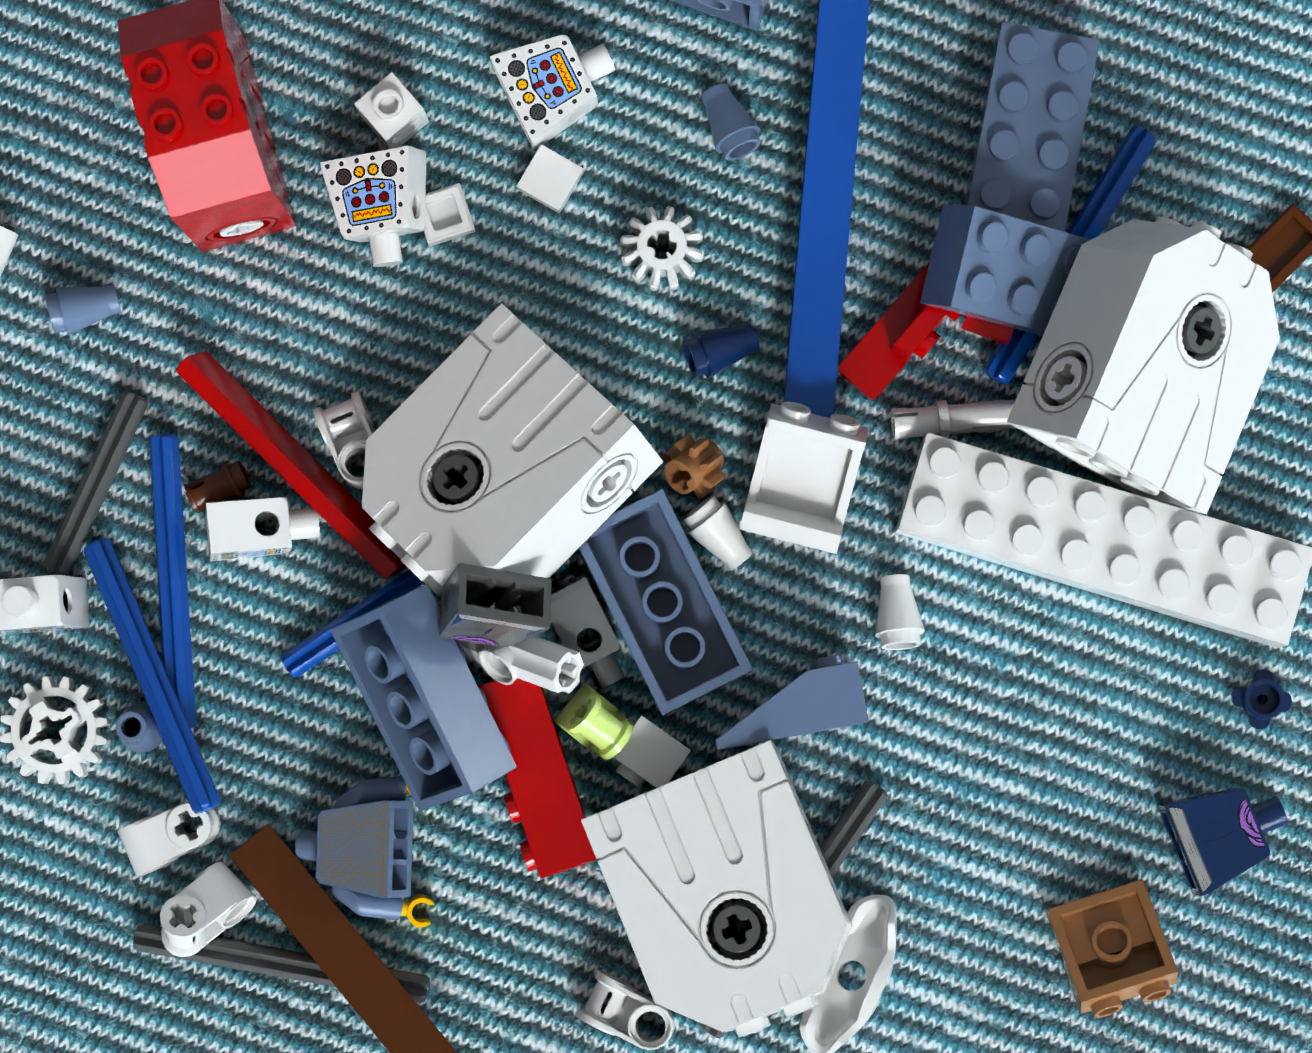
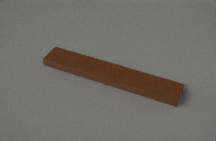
M269 824L229 855L230 859L389 1053H457Z

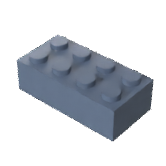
M1008 22L1001 23L995 38L964 205L977 206L1065 232L1099 50V39Z
M943 204L920 303L1043 336L1081 244L1091 239L977 206Z
M663 489L613 513L579 547L662 716L753 671Z
M428 584L377 606L330 630L419 811L471 794L517 768L510 753L509 743L500 733L488 708L487 698L482 690L478 688L466 664L465 654L461 646L455 640L443 638L439 634L441 605L433 596Z

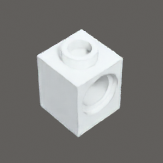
M393 72L354 103L360 117L388 149L400 147L429 122L424 108Z

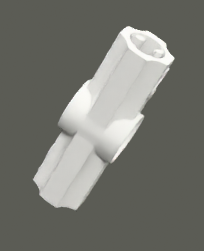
M540 634L509 647H495L455 640L461 646L466 659L481 664L486 673L501 684L510 685L519 678L556 693L563 691L569 694L580 682V673L584 666L580 652L542 639Z

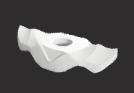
M870 895L856 901L847 913L852 926L826 991L814 996L818 1006L804 1011L800 1021L801 1037L805 1045L813 1053H834L861 1029L880 1002L883 990L893 970L896 950V905L889 896ZM850 961L859 962L866 970L864 985L855 991L846 990L839 981L841 967Z

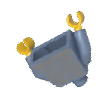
M402 776L363 780L340 795L335 802L334 809L320 811L317 831L302 830L299 832L295 843L296 855L300 860L316 861V879L318 883L332 886L334 897L357 915L388 920H399L400 916L408 917L409 922L419 928L426 927L431 924L430 919H418L412 915V910L416 904H435L429 896L424 894H417L411 897L414 801L405 800L406 796L411 795ZM402 897H411L408 902L402 900Z

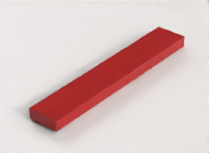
M207 351L188 356L176 368L177 373L384 579L396 575L407 567L392 550L371 532L369 527L375 520L362 508V505Z

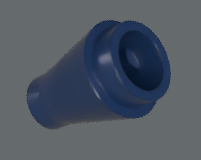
M750 323L736 327L692 332L691 338L682 341L685 360L695 378L705 375L710 379L732 364L760 349L757 334Z

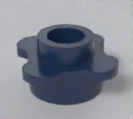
M1265 669L1256 671L1251 682L1244 687H1236L1231 694L1232 703L1237 707L1243 708L1249 716V724L1255 729L1267 728L1271 718L1277 716L1280 712H1287L1292 705L1290 694L1284 692L1281 686L1274 681V674ZM1261 694L1266 697L1264 704H1259L1257 701V697Z

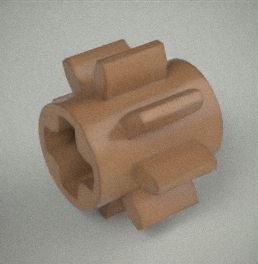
M688 433L663 454V458L668 462L664 469L665 478L668 484L682 495L694 491L698 499H701L726 477L721 471L724 464L723 454L719 447L707 437L695 442L690 433Z

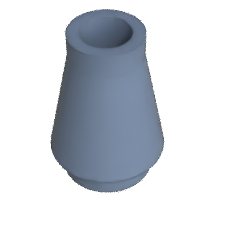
M721 83L707 89L701 95V99L706 108L715 150L723 153L725 159L729 161L745 157L756 150L761 144L758 136L760 128L733 96L728 85Z
M114 284L101 287H55L56 293L44 295L54 334L66 331L67 335H70L104 318L121 313Z
M136 703L127 707L117 720L116 732L119 740L131 751L138 753L149 752L158 747L163 741L147 703ZM134 718L138 719L141 724V730L136 736L131 735L132 728L129 726Z

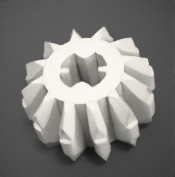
M653 207L647 208L646 219L648 224L646 226L636 218H632L629 221L630 228L638 236L623 235L621 237V245L633 250L621 257L623 266L639 264L632 274V279L636 283L642 281L648 273L651 274L650 289L653 291L659 289L660 277H667L671 290L678 289L677 272H680L689 280L695 277L693 267L686 261L695 263L703 261L704 253L699 249L692 248V246L699 244L703 240L701 231L685 233L692 224V218L689 215L683 216L676 224L673 223V207H666L664 220H657L656 211ZM658 239L669 240V248L675 252L672 255L666 252V259H658L655 257V249L649 246L651 243L658 246Z

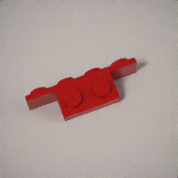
M930 261L838 367L839 374L870 400L877 399L915 354L921 359L928 354L941 338L935 330L947 317L955 322L961 315L920 303Z

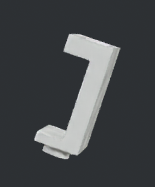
M783 402L781 405L771 403L739 529L837 554L843 524L861 457L866 446L869 428L860 426V422L857 419L847 415L833 414L828 418L812 414L810 408L799 403Z

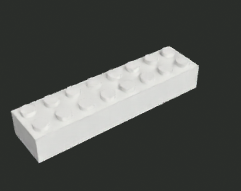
M929 432L922 439L895 530L896 534L1275 648L1288 646L1312 564V547Z

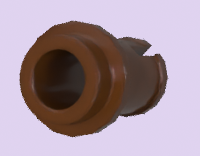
M228 460L224 461L222 464L223 468L196 481L184 484L187 498L197 513L203 512L206 508V503L221 502L234 495H237L238 498L245 496V490L251 488L252 484L246 469L239 460L232 464Z

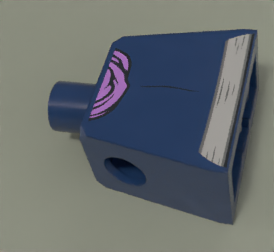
M1233 788L1157 805L1191 892L1197 896L1209 894L1271 855L1270 849L1263 834L1288 824L1286 813L1277 796L1251 805L1244 788Z

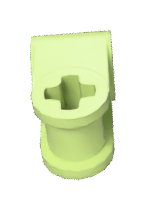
M585 682L553 720L587 749L590 747L605 760L613 758L623 749L629 741L634 728L630 721L618 713L619 709Z

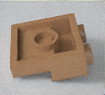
M1143 879L1047 909V918L1063 958L1064 970L1081 1014L1092 1011L1095 1018L1106 1017L1120 1011L1123 1008L1121 1002L1123 1000L1140 995L1143 1002H1152L1164 998L1171 993L1170 985L1177 983L1178 969Z

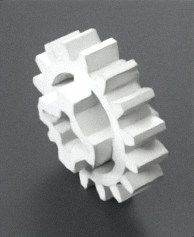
M45 676L42 677L41 690L32 683H26L23 685L27 696L24 700L10 697L8 701L16 711L14 715L1 716L0 721L10 725L11 732L0 736V742L13 743L14 749L9 752L6 759L8 761L21 759L24 761L19 772L22 776H29L35 770H38V783L48 784L53 773H55L59 784H68L70 771H73L79 778H84L88 775L87 767L84 763L89 761L100 764L103 761L100 754L95 750L98 745H110L111 739L100 735L101 728L107 727L112 722L109 718L98 717L97 712L105 705L103 699L92 701L87 699L92 687L83 684L76 691H73V678L63 677L59 687H56L53 677ZM64 697L74 702L76 706L70 707L65 711L58 710L55 703L51 702L49 698ZM30 713L33 719L30 731L25 735V722ZM51 720L56 722L69 721L59 731L62 740H42L52 730ZM87 725V738L84 746L81 747L79 744L82 727ZM45 750L53 751L56 757L61 759L63 763H46L35 755Z

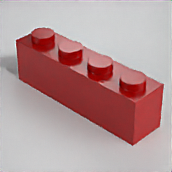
M519 678L510 685L501 684L495 680L478 686L487 698L488 708L500 733L507 739L510 753L517 765V768L506 773L511 793L505 794L504 800L512 823L522 822L527 841L519 844L528 871L537 869L540 879L598 860L581 822L586 816L543 687Z

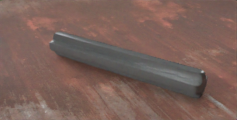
M129 391L121 393L43 562V566L47 570L58 575H70L147 409L148 402L143 397Z

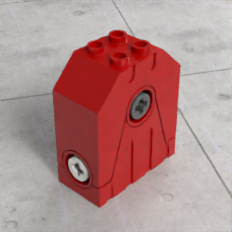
M189 0L117 20L122 64L125 75L131 83L132 89L130 93L139 126L144 131L146 140H143L148 160L170 218L202 252L297 226L293 209L287 200L289 194L281 165L275 156L274 150L276 147L268 117L262 108L263 99L256 73L249 60L251 55L247 40L222 0Z

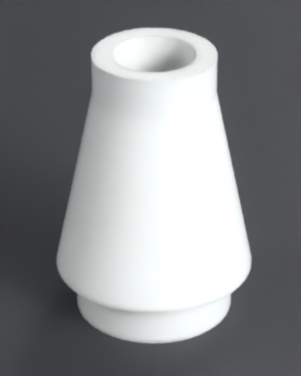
M714 495L702 501L683 518L684 523L689 527L687 534L725 563L730 571L737 568L753 554L726 502L720 503Z
M894 574L881 577V592L875 637L881 639V648L885 650H904L920 646V635L925 633V629L911 589L910 576Z

